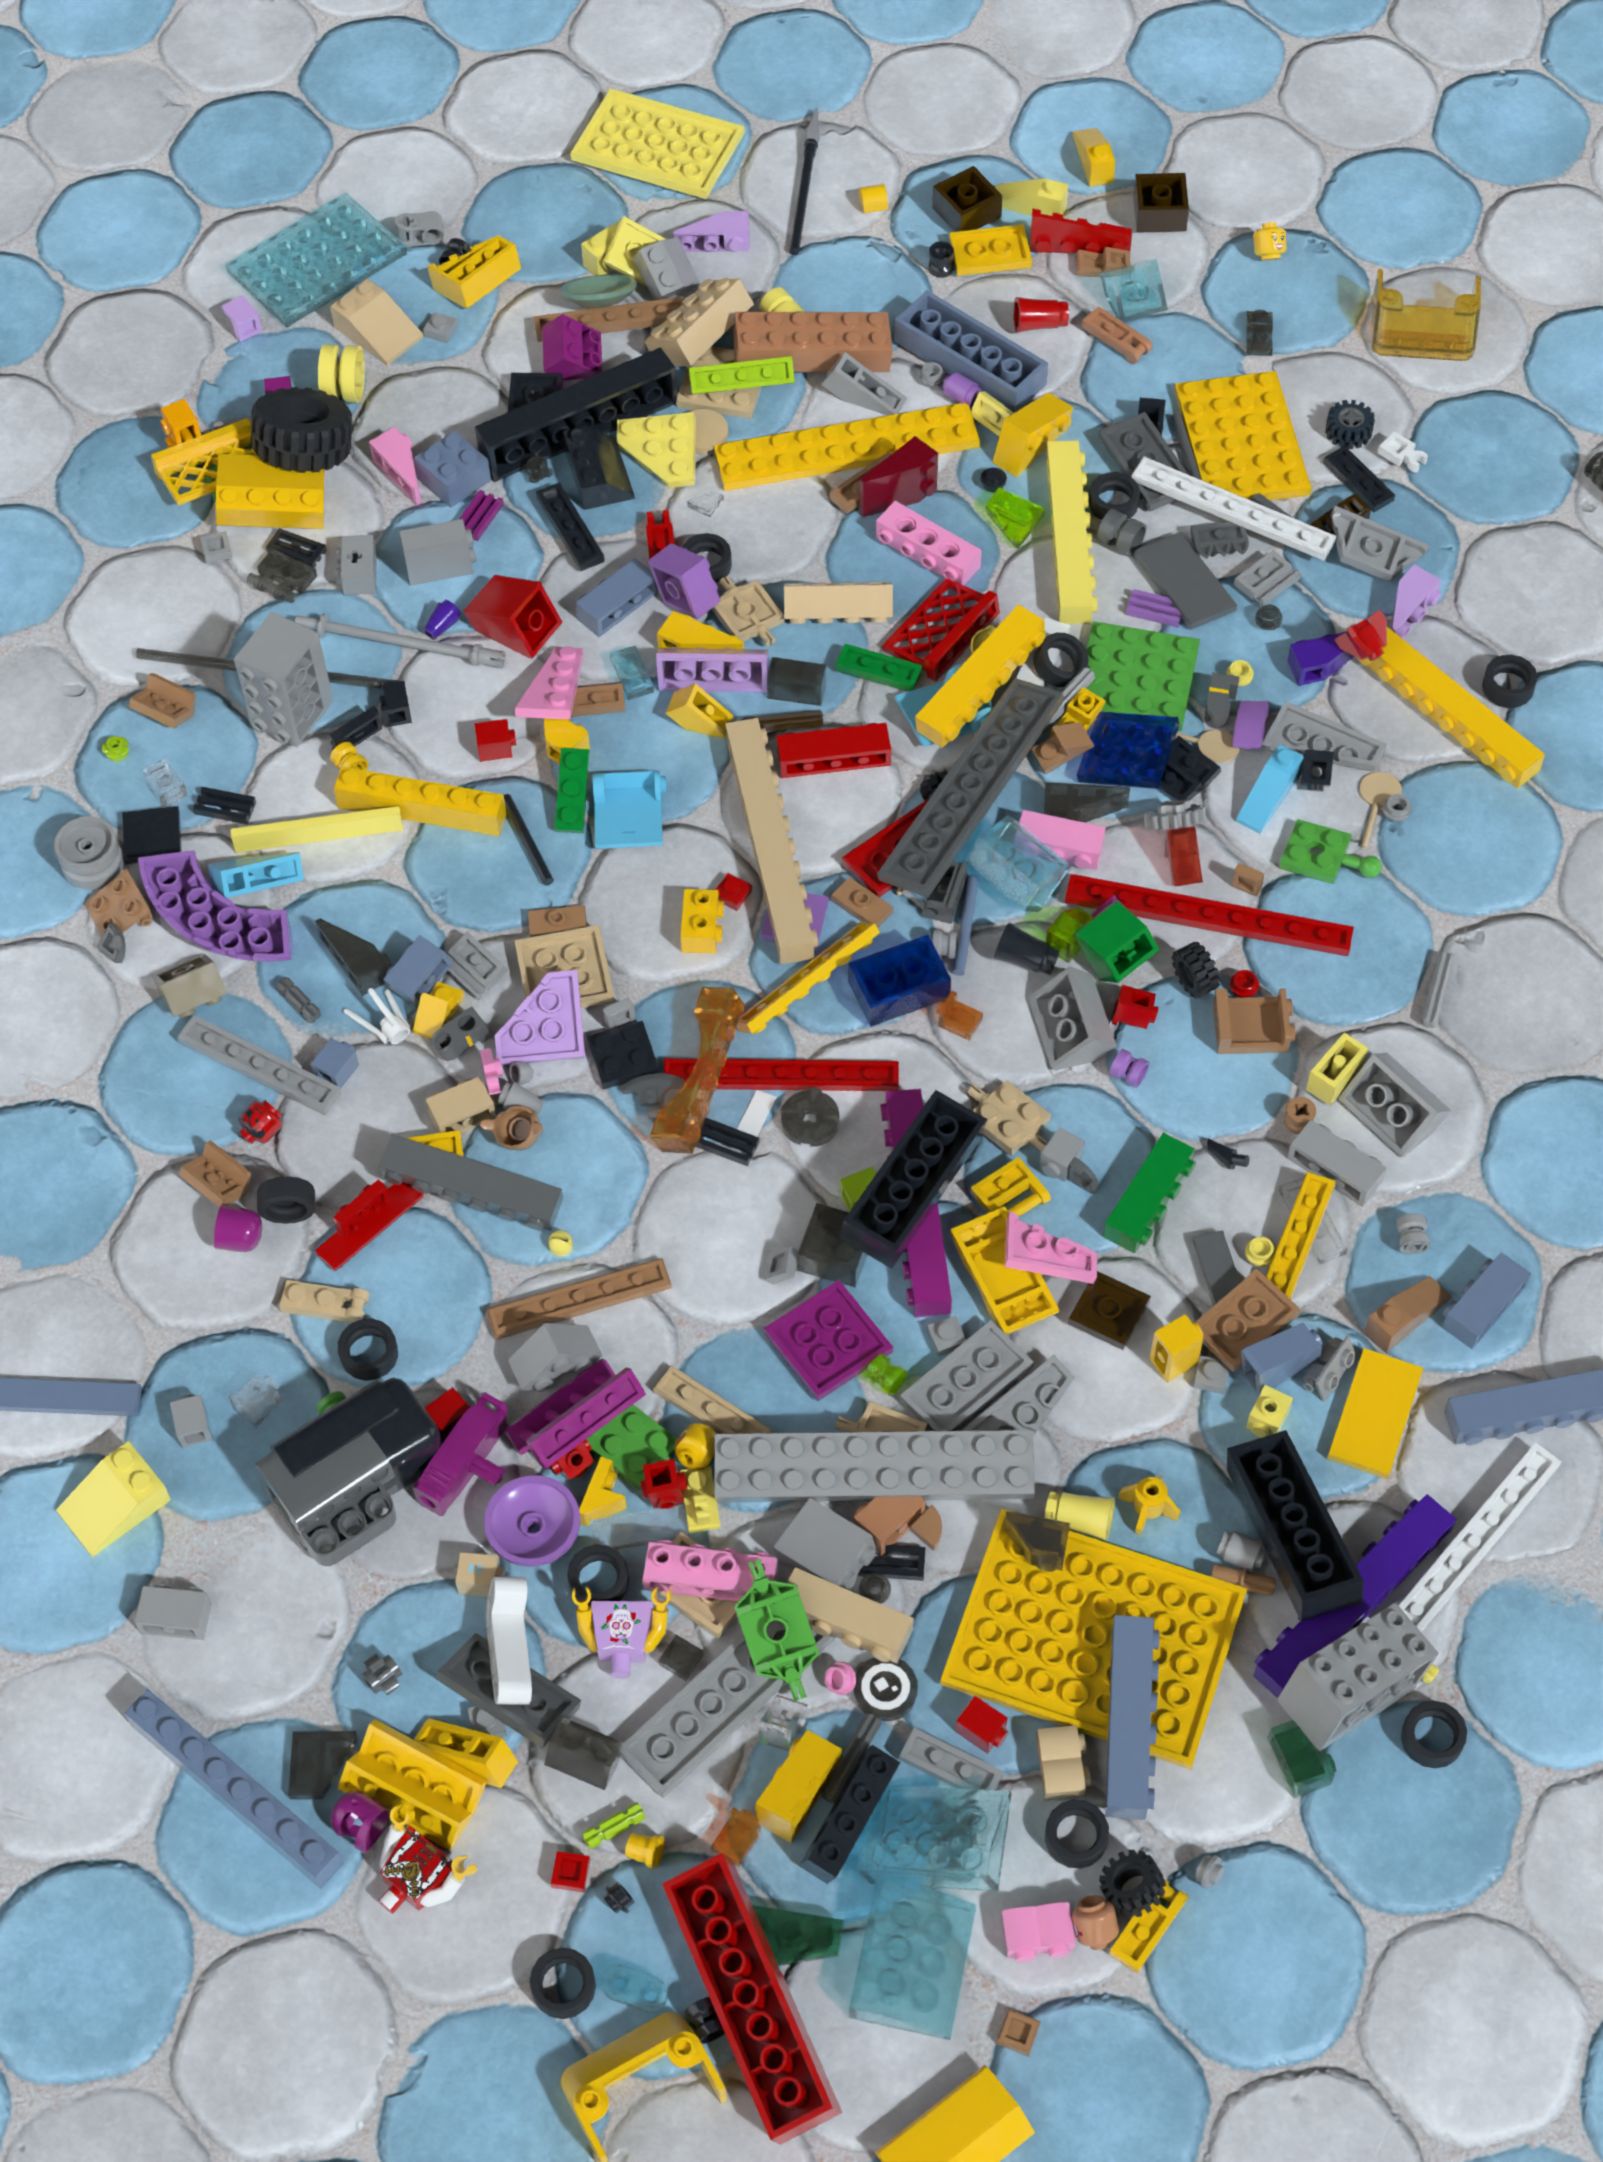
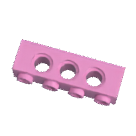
M894 501L876 520L877 539L883 544L900 551L904 556L921 563L926 569L940 574L945 579L949 578L953 582L965 585L981 567V549L897 501Z

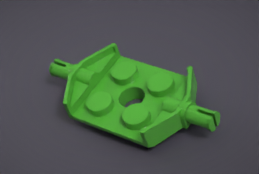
M761 1559L755 1560L758 1573L754 1561L747 1563L754 1580L752 1582L753 1586L734 1607L757 1675L785 1680L789 1684L793 1701H797L800 1698L796 1687L801 1699L807 1697L800 1679L802 1678L801 1673L820 1654V1651L817 1648L797 1584L769 1580L766 1577ZM775 1620L782 1622L786 1628L784 1637L779 1640L772 1639L767 1633L769 1623Z

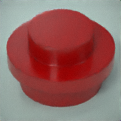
M1241 970L1232 976L1230 989L1237 997H1252L1258 992L1259 981L1253 972Z

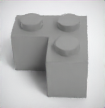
M544 1323L508 1359V1362L522 1390L543 1392L551 1388L553 1382L562 1373H577L579 1375L587 1368L593 1366L603 1355L588 1325Z

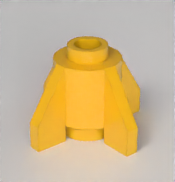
M1157 1474L1155 1477H1147L1138 1484L1120 1489L1118 1498L1133 1504L1135 1511L1140 1515L1135 1529V1533L1141 1535L1147 1519H1154L1162 1513L1163 1516L1175 1521L1179 1519L1181 1511L1168 1496V1489L1163 1482L1164 1476Z

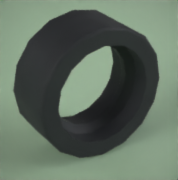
M1108 472L1098 476L1092 482L1089 492L1091 512L1095 517L1103 520L1109 510L1116 509L1126 514L1127 520L1131 519L1136 514L1139 506V485L1132 477L1120 472ZM1115 490L1123 492L1130 499L1123 504L1113 505L1101 500L1099 495L1106 491Z
M703 533L689 538L683 544L682 548H686L695 554L708 551L722 557L719 563L709 568L715 583L720 582L722 578L725 579V576H728L732 567L731 549L724 538L716 534Z
M1056 632L1047 636L1036 649L1033 661L1038 675L1047 684L1055 687H1065L1082 668L1088 667L1089 658L1084 645L1075 636ZM1050 648H1057L1068 654L1073 661L1074 670L1072 672H1065L1054 666L1049 659L1048 650Z
M1512 654L1498 656L1492 659L1486 667L1482 682L1483 692L1489 701L1497 706L1505 708L1520 707L1533 697L1538 679L1537 672L1531 662L1521 656ZM1500 673L1515 674L1523 679L1526 686L1516 690L1506 689L1497 684L1494 676Z
M286 1176L266 1180L257 1189L258 1214L265 1220L274 1223L289 1224L304 1221L315 1212L314 1186L307 1180L298 1177Z
M372 1318L360 1319L349 1324L341 1333L338 1340V1355L345 1371L352 1377L364 1381L377 1380L387 1375L395 1366L398 1359V1345L391 1328L384 1322ZM364 1336L380 1337L386 1344L385 1354L372 1363L362 1364L355 1362L350 1355L351 1346Z
M598 1544L584 1547L577 1552L570 1561L567 1572L571 1595L573 1588H575L577 1599L583 1600L587 1597V1591L580 1584V1572L589 1563L602 1561L613 1565L617 1572V1581L606 1592L591 1593L588 1606L591 1607L592 1601H621L628 1590L629 1584L628 1569L622 1555L610 1546Z
M1435 1700L1421 1702L1411 1709L1402 1726L1401 1740L1404 1750L1413 1761L1424 1767L1435 1769L1448 1766L1457 1760L1466 1744L1467 1727L1464 1718L1457 1709L1445 1702ZM1425 1717H1435L1446 1722L1454 1734L1453 1743L1450 1748L1443 1752H1434L1422 1747L1414 1734L1418 1721Z
M1072 1799L1062 1802L1052 1810L1046 1821L1045 1843L1048 1852L1058 1863L1068 1868L1081 1869L1093 1865L1102 1857L1109 1840V1825L1105 1815L1096 1805L1086 1800ZM1072 1815L1083 1816L1095 1826L1097 1832L1096 1841L1088 1851L1082 1853L1071 1852L1059 1843L1057 1828L1066 1817Z
M558 1948L550 1950L539 1957L532 1968L529 1980L533 2000L542 2012L553 2018L567 2019L576 2017L586 2010L594 1999L596 1982L593 1968L587 1958L574 1949ZM565 1963L573 1965L579 1970L583 1978V1986L577 1998L562 2004L553 2002L546 1996L543 1990V1980L550 1968Z

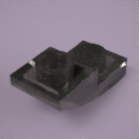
M1261 309L1247 311L1246 355L1272 356V312Z

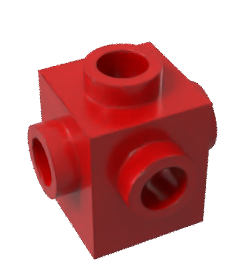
M587 1439L549 1466L554 1475L560 1474L570 1480L580 1477L587 1471V1467L595 1462L589 1453L592 1447Z
M674 1459L643 1465L645 1479L640 1480L644 1499H650L653 1509H670L684 1502L683 1491L688 1490L685 1472L678 1471Z

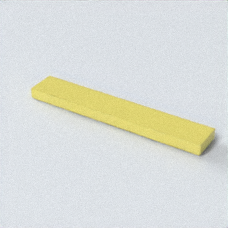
M395 806L238 827L230 830L235 852L238 853L402 831L403 822L400 807Z

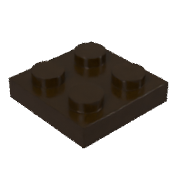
M1097 1271V1278L1094 1284H1087L1068 1319V1324L1124 1350L1145 1312L1151 1296Z

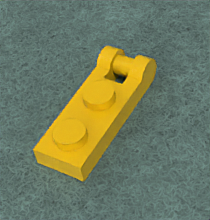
M1166 1879V1886L1163 1887L1165 1894L1162 1898L1171 1903L1168 1909L1160 1904L1156 1906L1152 1903L1150 1907L1153 1911L1147 1914L1146 1910L1143 1909L1141 1910L1142 1916L1136 1917L1134 1914L1109 1951L1112 1957L1137 1974L1189 1899V1895L1182 1890L1177 1892L1170 1887V1882Z

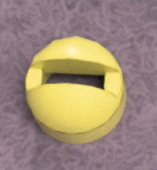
M556 1230L549 1237V1250L553 1255L563 1257L572 1251L573 1241L568 1232Z

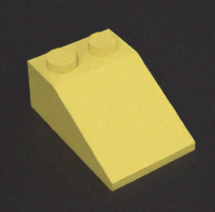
M127 1441L102 1459L56 1511L88 1553L94 1557L171 1501L161 1480L132 1444Z

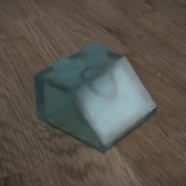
M1157 259L1144 260L1100 273L1105 298L1116 318L1122 322L1168 310Z

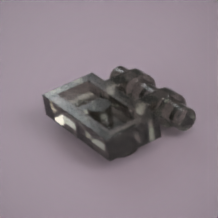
M271 549L257 566L260 575L251 572L246 580L254 585L255 589L273 594L275 599L293 603L296 600L297 594L292 591L295 590L303 594L317 577V571L315 568Z

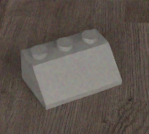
M1069 966L1028 996L1051 1069L1060 1070L1096 1062L1117 1047L1092 974Z
M1388 1053L1372 1054L1338 1098L1401 1157H1405L1432 1135L1451 1112L1444 1103Z

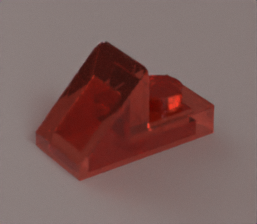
M1195 826L1166 830L1164 855L1165 858H1169L1173 886L1202 883Z

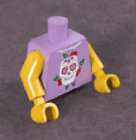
M586 1586L588 1595L583 1600L576 1598L575 1588H573L572 1600L578 1605L576 1609L578 1631L590 1651L598 1653L599 1661L611 1662L612 1677H630L631 1662H644L647 1653L654 1651L666 1634L668 1618L666 1605L672 1599V1590L670 1588L667 1590L666 1600H660L657 1597V1586L652 1591V1601H592L590 1607L588 1606L591 1599L590 1588Z

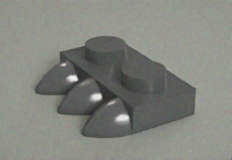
M1224 522L1191 526L1190 535L1194 550L1206 559L1213 551H1217L1225 557L1232 549H1235L1242 555L1248 549L1249 540L1246 528L1235 523Z

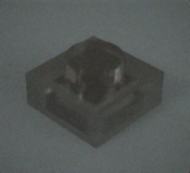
M676 1634L658 1662L661 1667L687 1681L704 1656V1652Z

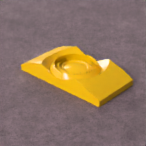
M1004 1206L950 1229V1233L965 1269L973 1278L981 1294L987 1312L994 1323L1006 1335H1009L1055 1315L1060 1310L1041 1274L1004 1267L1006 1218L1008 1216V1211Z

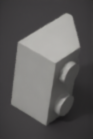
M679 238L660 240L640 249L633 257L653 300L671 298L700 284Z

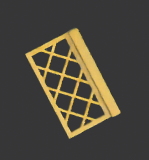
M246 418L151 454L156 476L159 480L162 479L178 506L216 491L217 471L208 470V468L212 464L218 465V454L256 455L252 448L251 450L242 449L251 445V423ZM205 463V465H204L203 468H196V467H195V466H198V465H201V464ZM181 472V474L179 475L178 478H176V477H171L172 475H175V474ZM187 474L198 475L196 481L185 479ZM204 476L216 479L215 482L209 484L202 483ZM181 486L191 488L190 491L181 495L178 493Z

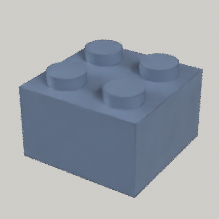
M455 430L414 457L418 479L450 508L491 481L488 459Z

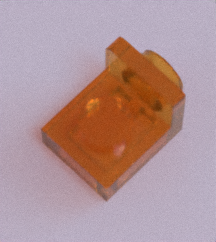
M951 991L948 998H942L937 1007L936 1014L939 1015L938 1027L970 1041L983 1019V1013L958 1002V993Z
M732 1807L729 1812V1819L712 1843L711 1850L717 1854L724 1853L733 1860L736 1866L740 1867L761 1835L759 1819L746 1809H742L740 1812Z

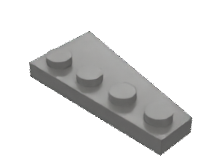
M1285 701L1262 743L1261 751L1274 753L1279 744L1303 756L1306 749L1334 752L1333 764L1375 771L1386 750L1387 744Z
M1052 1355L963 1428L962 1431L1033 1430L1034 1436L1075 1377L1055 1355Z

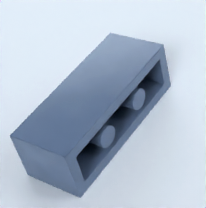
M636 558L622 565L617 572L609 578L603 579L597 587L589 593L583 594L575 602L577 620L596 636H602L658 593V587L651 570Z
M1502 1252L1494 1261L1489 1258L1483 1264L1479 1271L1481 1276L1476 1281L1473 1279L1469 1280L1461 1292L1463 1295L1458 1302L1452 1300L1443 1312L1446 1318L1442 1328L1472 1350L1526 1288L1531 1276L1529 1271Z

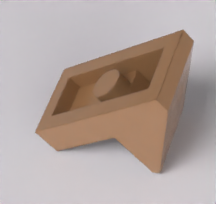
M1081 722L1053 726L1052 729L1055 735L1031 749L1044 772L1048 774L1093 748L1094 744Z

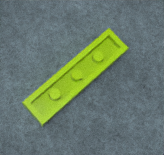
M792 356L689 368L692 395L795 383Z

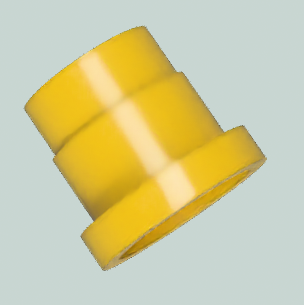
M632 1833L626 1844L625 1855L627 1858L645 1863L647 1868L656 1869L664 1852V1837L657 1834L651 1837Z

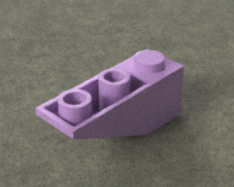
M723 211L675 230L673 232L674 238H679L685 252L749 251V211Z
M1414 564L1399 580L1391 630L1402 639H1405L1414 622L1419 623L1422 620L1426 609L1429 606L1433 607L1438 602L1441 596V592H1439L1441 579Z

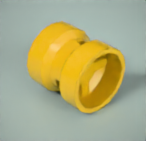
M351 742L339 744L330 755V761L337 768L343 766L367 770L369 765L363 755L357 754L358 751Z

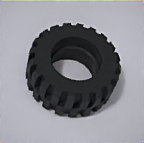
M290 387V389L280 388L276 392L270 391L261 396L252 407V449L263 462H269L275 468L281 467L283 470L290 472L295 470L298 473H305L306 471L320 472L322 469L329 470L334 465H340L350 454L352 413L342 400L339 401L338 397L333 394L328 395L325 391H315L312 388L306 387L305 389H298V387Z

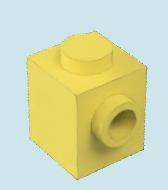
M1264 1385L1249 1414L1246 1428L1259 1438L1280 1432L1290 1412L1294 1398Z

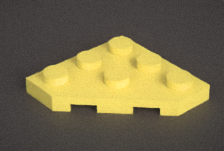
M694 412L617 420V444L626 454L629 453L641 466L651 474L654 473L669 488L695 485L696 417Z

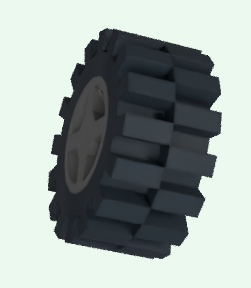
M1343 400L1342 405L1339 402L1335 403V406L1330 408L1327 416L1325 433H1327L1328 440L1332 439V444L1334 445L1339 442L1340 448L1348 445V449H1353V446L1356 445L1358 449L1362 447V443L1366 445L1372 437L1375 423L1374 412H1371V408L1369 406L1364 408L1365 403L1363 402L1357 405L1356 400H1351V404H1348L1347 400Z

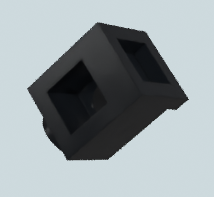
M398 681L383 684L384 695L379 696L385 728L412 723L405 682Z
M1308 749L1304 751L1301 785H1307L1308 791L1324 792V787H1330L1334 752ZM1319 767L1322 771L1321 776L1314 777L1311 773L1312 768Z

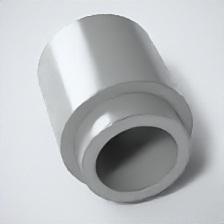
M1225 1531L1218 1547L1217 1555L1223 1557V1561L1242 1569L1244 1567L1247 1571L1252 1572L1254 1567L1261 1568L1267 1552L1262 1549L1263 1543L1237 1531L1233 1533Z

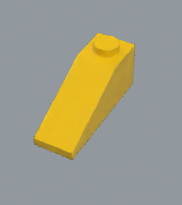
M1097 128L1073 131L1074 141L1089 187L1114 183L1115 158L1110 143Z
M430 1718L426 1720L414 1738L416 1742L486 1779V1784L502 1788L518 1763V1760L502 1737Z

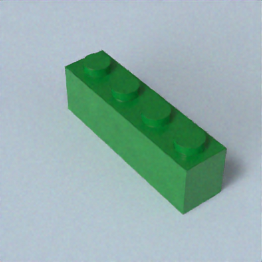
M1163 1132L1106 1220L1103 1237L1134 1254L1140 1245L1146 1246L1153 1233L1151 1227L1155 1221L1158 1223L1162 1221L1167 1211L1165 1205L1169 1199L1175 1200L1182 1187V1184H1180L1184 1176L1188 1178L1196 1165V1162L1193 1161L1195 1148Z

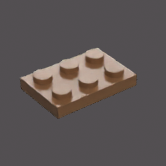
M1256 1269L1199 1318L1196 1323L1200 1326L1204 1335L1202 1343L1232 1372H1236L1241 1367V1350L1280 1333L1301 1314V1309Z

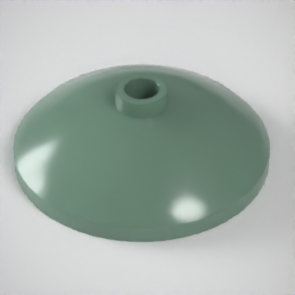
M622 274L588 276L562 285L561 295L568 301L581 307L603 308L622 302L633 293L637 287V282L634 277Z

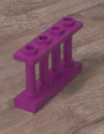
M601 1358L593 1366L587 1368L505 1428V1433L519 1454L523 1455L531 1449L540 1465L547 1468L644 1397L646 1393L632 1369L626 1367L615 1375L607 1360Z

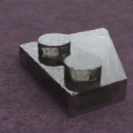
M293 1732L288 1790L289 1799H324L331 1786L332 1778L339 1773L344 1764V1757L351 1745H355L357 1741V1732Z

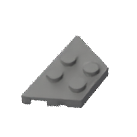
M1335 506L1331 512L1334 534L1337 536L1336 544L1340 561L1388 582L1424 556L1430 547L1426 543L1338 506Z

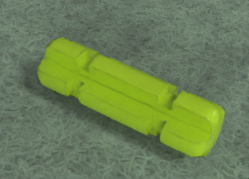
M635 1802L626 1807L625 1812L620 1810L600 1821L598 1827L594 1828V1826H591L582 1832L583 1840L589 1849H593L602 1844L601 1840L605 1839L607 1841L629 1829L630 1824L636 1825L645 1819V1813L640 1804Z

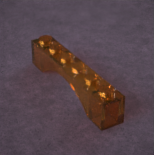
M702 987L694 1009L701 1033L697 1062L682 1089L668 1104L658 1111L649 1136L661 1152L693 1154L696 1143L700 1139L704 1119L709 1113V1105L713 1093L718 1087V1079L722 1067L726 1063L731 1041L735 1037V1029L744 1011V1002L733 988Z

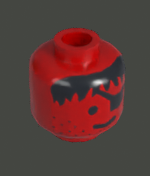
M265 1099L262 1103L257 1100L253 1101L238 1117V1123L242 1127L239 1133L251 1144L255 1140L265 1144L282 1127V1121L280 1120L282 1114Z

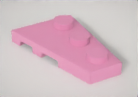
M1009 1211L1006 1218L1004 1267L1094 1284L1097 1278V1252L1066 1237L1058 1239L1044 1232V1227L1036 1223L1033 1226L1018 1220L1019 1215Z

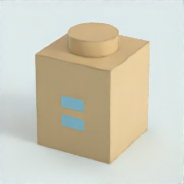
M460 1552L455 1582L458 1594L488 1597L492 1577H505V1567H501L499 1556Z

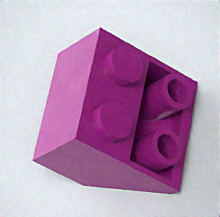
M561 314L542 327L544 372L563 373V380L587 379L602 372L600 331L564 314Z

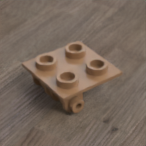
M127 868L84 903L102 936L109 923H116L122 933L135 923L143 927L149 926L152 923L151 910Z

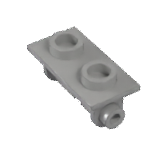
M1346 1336L1344 1340L1337 1337L1329 1340L1321 1352V1358L1318 1359L1319 1362L1325 1365L1314 1362L1303 1377V1387L1309 1392H1313L1314 1389L1318 1390L1321 1400L1324 1402L1330 1393L1337 1388L1340 1378L1346 1369L1352 1366L1356 1354L1349 1336Z

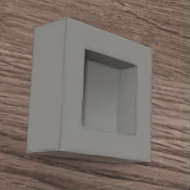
M434 312L423 328L424 336L448 343L458 327V322L456 318Z
M226 531L200 536L206 563L233 558Z
M629 997L621 1001H614L603 1009L604 1023L608 1030L636 1021L634 1005Z
M787 1246L770 1252L765 1280L774 1285L794 1278L797 1268L798 1250L792 1246Z
M956 1316L927 1325V1332L937 1356L953 1352L966 1341Z
M1200 1355L1194 1388L1224 1394L1229 1368L1220 1359Z
M478 1706L468 1708L472 1730L498 1737L507 1736L504 1723Z

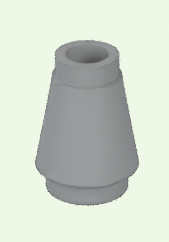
M506 1082L499 1096L498 1104L503 1105L505 1110L517 1105L526 1106L534 1110L538 1116L544 1101L516 1082L514 1084Z

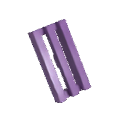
M1133 589L1132 597H1130L1129 605L1126 609V615L1177 628L1181 620L1180 611L1172 607L1173 602L1169 597Z

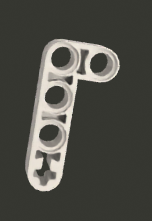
M493 1576L486 1603V1627L496 1705H529L531 1701L532 1683L524 1623V1610L527 1601L526 1577Z

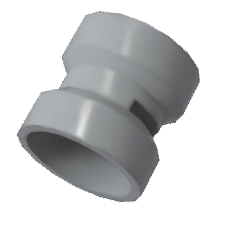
M1407 1214L1396 1220L1397 1232L1401 1234L1399 1247L1402 1253L1410 1255L1420 1254L1430 1248V1239L1425 1233L1428 1226L1424 1215Z

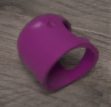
M221 1204L214 1230L215 1249L235 1252H250L255 1249L260 1242L263 1229L262 1220L258 1213L250 1209Z
M350 1791L340 1797L334 1805L330 1816L331 1827L338 1836L349 1835L354 1837L355 1848L366 1854L384 1831L390 1817V1809L363 1792ZM356 1818L363 1822L361 1826L353 1825Z

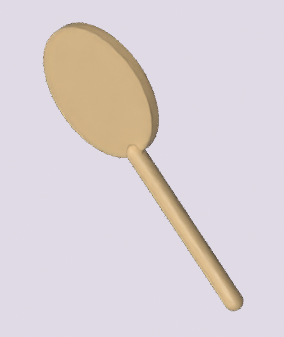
M1148 725L1150 730L1176 738L1179 735L1186 741L1198 744L1199 751L1216 763L1230 762L1239 753V748H1233L1234 736L1222 730H1210L1202 734L1200 738H1195L1156 725Z
M1385 772L1370 773L1360 783L1359 791L1361 797L1366 803L1373 806L1362 842L1363 848H1366L1378 808H1383L1384 802L1390 796L1402 794L1400 782L1394 776Z

